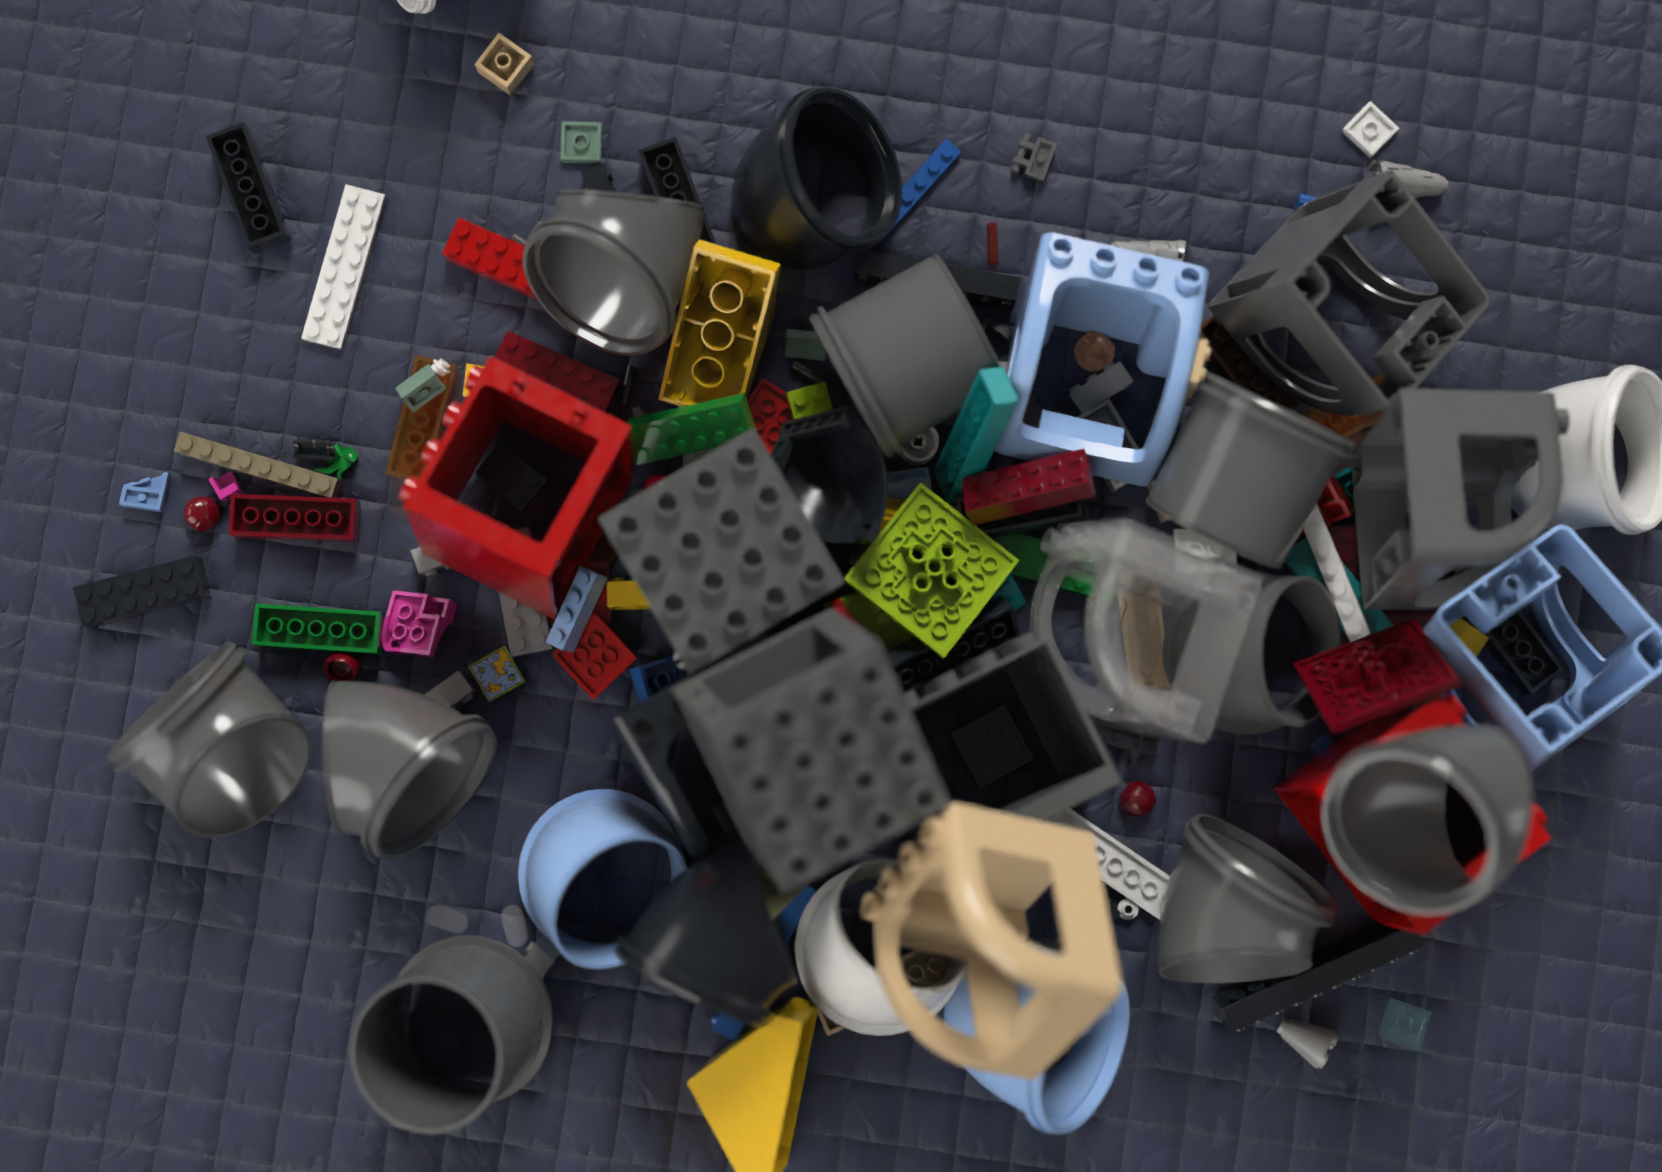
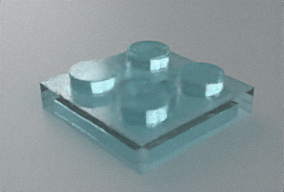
M1389 997L1378 1038L1420 1052L1432 1011Z

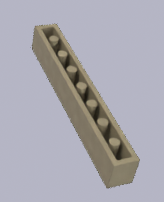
M184 432L179 433L174 451L180 455L320 497L338 498L343 484L338 478Z

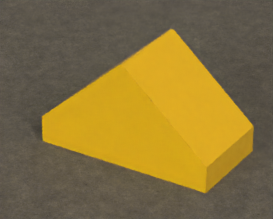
M698 240L693 248L658 400L683 407L745 393L747 399L774 317L780 271L779 263Z
M794 997L775 1011L777 1014L774 1019L768 1020V1026L764 1029L751 1028L736 1039L735 1042L733 1041L711 1057L687 1082L736 1172H783L788 1165L819 1009L811 1000Z

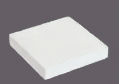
M1370 101L1341 131L1371 158L1398 131L1399 127Z

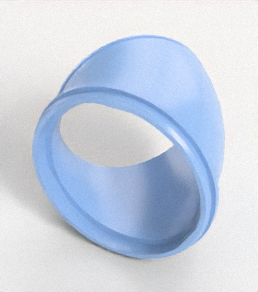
M611 789L588 790L559 801L548 809L532 827L520 855L518 870L519 889L527 913L536 927L545 937L553 942L566 959L584 968L606 969L625 964L614 955V948L619 945L616 941L608 943L588 942L575 938L556 926V913L561 896L570 880L584 864L600 852L614 845L633 840H650L666 846L671 865V881L687 869L682 845L664 815L642 798L623 791Z
M1029 943L1040 950L1055 955H1059L1058 953L1052 951L1049 948H1046L1038 944ZM966 973L959 981L949 1001L945 1004L944 1023L962 1033L975 1037ZM1120 978L1121 990L1116 1001L1078 1037L1066 1058L1046 1074L1043 1071L1034 1080L967 1067L964 1068L990 1092L1011 1106L1026 1113L1030 1123L1036 1129L1050 1134H1064L1074 1131L1083 1125L1099 1107L1115 1078L1122 1059L1129 1026V999L1122 979ZM1016 980L1021 1009L1039 990Z

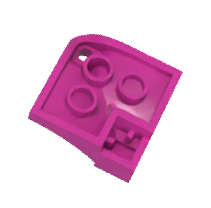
M393 590L382 628L381 639L384 650L398 656L406 654L433 658L443 632L449 624L453 623L458 604L450 599L431 597L428 594Z

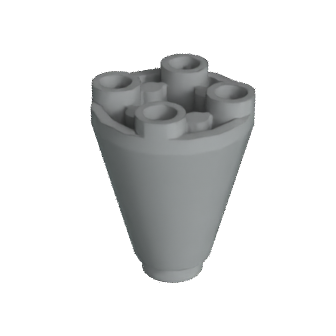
M1285 1017L1277 1030L1281 1037L1313 1067L1321 1069L1330 1056L1327 1050H1332L1339 1038L1336 1031Z

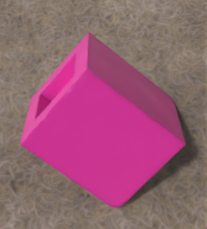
M231 471L217 479L214 477L209 478L219 499L224 502L231 500V494H242L244 492Z

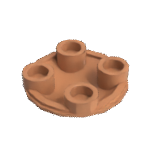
M1090 331L1077 341L1074 348L1075 359L1083 369L1090 372H1099L1113 361L1115 346L1105 335Z

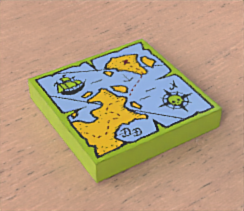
M506 646L469 666L488 702L497 699L526 682Z

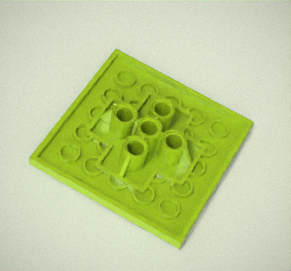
M920 482L875 539V542L869 546L843 580L943 659L1019 560L977 526H973L968 519ZM941 548H948L951 555L949 557L944 556ZM912 551H919L921 559H915L912 556ZM929 564H935L938 567V572H931ZM945 578H953L955 585L949 586L946 583ZM916 580H922L925 583V589L918 588Z

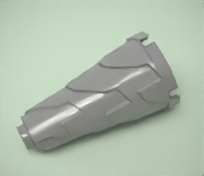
M1384 160L1372 161L1367 170L1372 171L1371 176H1366L1365 178L1366 180L1393 170L1414 198L1439 196L1448 189V181L1445 177L1440 176V174Z
M1115 241L1111 243V246L1184 262L1186 241Z

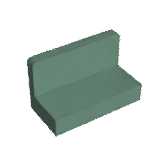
M787 329L785 357L825 361L826 348L817 332Z
M429 364L396 387L397 392L413 413L447 389Z

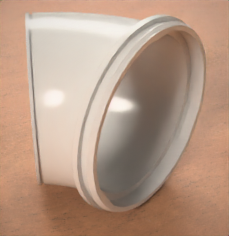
M1624 365L1616 368L1609 376L1571 382L1542 391L1555 394L1556 408L1567 409L1570 416L1568 432L1565 435H1560L1564 476L1563 490L1557 510L1546 529H1552L1558 525L1568 526L1572 530L1587 527L1613 526L1623 534L1634 535L1646 532L1657 526L1662 520V382L1659 377L1644 367ZM1614 423L1622 434L1628 456L1627 476L1620 495L1613 467L1612 439ZM1537 460L1533 468H1529L1520 477V480L1513 489L1511 508L1521 517L1530 507L1537 491L1539 460Z
M894 859L868 860L828 880L807 904L801 916L796 934L795 956L801 982L813 1003L837 1024L852 1031L868 1035H893L908 1031V1029L901 1022L889 1003L879 974L872 970L857 955L847 940L839 917V897L841 890L853 883L866 879L881 878L886 868H893L898 860ZM950 956L945 977L939 988H910L917 999L934 1016L949 1001L959 981L967 973L966 963L962 958Z

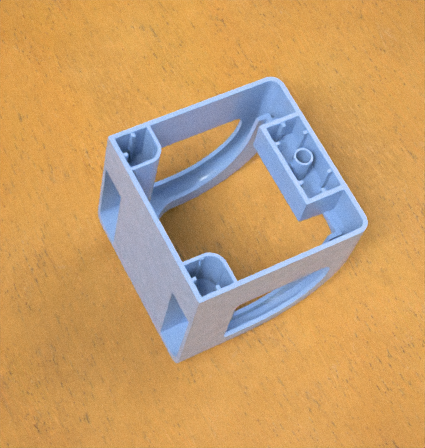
M1046 233L1042 235L1017 312L1005 371L1010 378L1014 392L1018 395V404L994 451L1002 455L1034 461L1085 448L1091 462L1092 475L1138 486L1151 484L1173 439L1188 391L1200 335L1209 277L1208 270L1198 265L1061 234ZM1054 325L1087 333L1094 331L1109 338L1139 344L1136 359L1138 368L1145 374L1166 378L1162 398L1143 449L1122 448L1124 428L1042 410L1036 428L1022 422L1040 350L1048 343Z
M1565 525L1555 526L1532 542L1527 548L1512 556L1445 603L1423 628L1425 635L1428 636L1462 684L1499 728L1507 732L1515 740L1524 756L1529 773L1628 702L1662 673V630L1578 535ZM1560 566L1566 567L1626 634L1628 640L1608 659H1604L1568 614L1557 586V580L1561 577L1557 573ZM1530 603L1531 609L1543 632L1570 669L1571 683L1567 692L1551 705L1541 707L1526 718L1449 627L1465 615L1485 635ZM1454 689L1441 693L1444 697L1451 694L1461 703ZM1466 711V716L1461 719L1465 725H1478Z

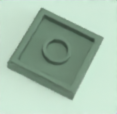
M562 121L561 163L601 164L602 122Z

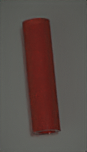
M990 222L987 223L988 264H998L997 223Z

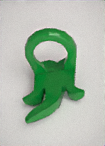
M336 443L334 445L337 451L335 459L324 460L327 464L332 465L328 468H316L314 471L324 474H334L337 472V477L342 480V474L356 462L359 454L355 452L353 447H341Z

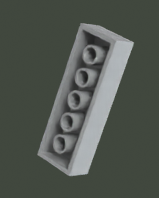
M526 527L513 530L534 541L531 528ZM499 592L511 657L518 658L555 650L554 646L546 643L551 631L549 617Z

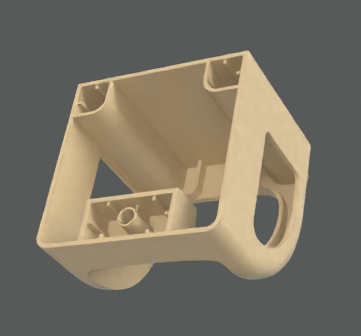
M950 803V806L938 811L934 817H928L925 820L919 836L913 843L908 842L904 845L898 862L893 868L888 867L884 870L880 884L873 892H867L863 898L861 915L863 919L873 920L876 960L882 987L901 1022L920 1042L941 1057L955 1064L979 1071L1034 1080L1116 1001L1121 990V980L1093 833L964 804ZM1052 882L1064 947L1063 954L1060 955L1045 952L1026 942L1028 928L1025 911ZM898 946L959 957L965 961L975 1037L947 1025L927 1010L917 999L903 976L899 963ZM1016 980L1039 990L1021 1009Z

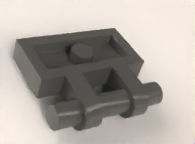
M1025 133L1023 139L1019 141L1018 153L1012 160L1011 172L1018 174L1020 168L1024 167L1026 168L1025 177L1043 183L1057 143L1038 137L1036 144L1030 142L1032 136ZM1026 151L1033 152L1030 161L1024 159Z

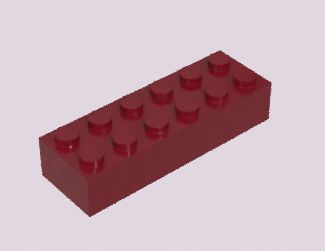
M508 330L494 357L606 414L609 413L621 387L619 379Z
M1085 448L962 478L965 512L973 526L1095 497L1091 462Z
M231 494L228 535L235 538L359 543L361 502L352 498Z

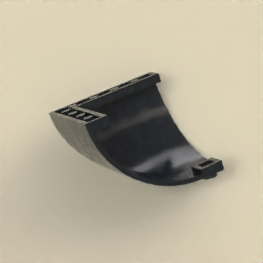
M847 405L784 422L770 456L820 541L837 545H857L875 542L879 535L887 504V474L881 449L864 419Z

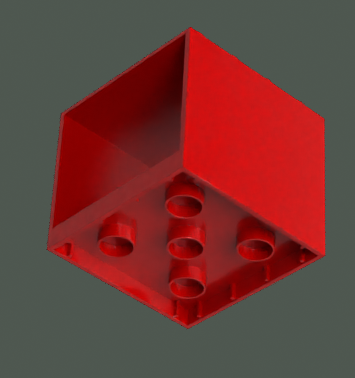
M490 356L484 368L475 365L470 370L464 384V388L470 392L462 405L454 401L448 408L443 419V425L448 427V430L441 442L434 438L429 441L421 458V462L427 466L419 479L413 476L407 479L402 487L399 499L405 502L403 505L404 512L408 516L409 524L412 526L422 554L556 620L579 567L586 566L605 531L598 518L618 507L633 480L632 426ZM503 421L588 462L542 543H537L457 503Z
M1440 693L1432 696L1430 699L1413 703L1406 708H1400L1389 712L1387 715L1378 716L1365 723L1357 724L1337 739L1332 746L1313 757L1273 787L1373 922L1422 935L1426 934L1453 912L1431 915L1406 912L1384 904L1361 889L1344 872L1328 845L1323 827L1322 807L1326 787L1333 772L1344 759L1358 749L1370 744L1390 741L1418 730L1441 726L1465 725L1461 719L1466 716V711L1463 705L1451 694L1444 697ZM1448 778V784L1485 831L1454 854L1462 870L1476 880L1483 871L1489 855L1487 826L1480 811L1468 794L1453 780ZM1533 802L1529 834L1518 863L1551 839L1543 828L1548 823V818Z

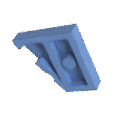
M164 472L158 477H148L141 479L139 482L124 484L119 505L127 508L162 512L171 475L168 472Z

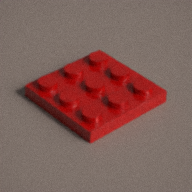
M761 378L747 402L757 430L756 432L771 455L783 423L792 420L786 392Z
M595 612L589 618L574 653L556 649L551 654L593 700L639 658L598 612Z

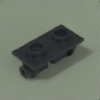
M297 438V440H293V448H295L293 458L334 460L337 452L334 448L336 443L330 439L316 440L315 443H312V439Z

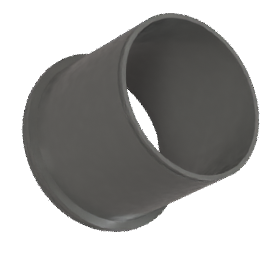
M937 254L827 313L823 306L818 307L819 312L816 314L812 313L809 317L836 369L887 458H893V455L896 453L901 456L904 454L900 447L901 445L960 412L979 370L1001 367L970 306Z
M1206 370L1203 382L1199 381L1197 385L1200 390L1152 486L1146 503L1178 524L1227 549L1262 564L1281 568L1341 458L1351 460L1353 454L1350 453V450L1355 448V442L1277 402Z
M462 935L442 939L427 946L405 965L396 980L369 1000L357 1018L352 1033L350 1053L352 1070L359 1089L368 1103L382 1117L403 1129L419 1133H442L467 1124L492 1102L506 1098L521 1089L541 1067L550 1047L553 1030V1013L548 991L532 964L516 950L497 940L480 936ZM412 982H433L448 986L465 995L480 1009L487 1019L496 1041L498 1064L493 1086L480 1089L453 1086L436 1078L419 1062L406 1037L403 1023L404 1003Z

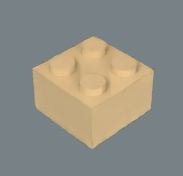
M500 33L496 35L475 63L479 74L510 96L534 66V61L530 54Z

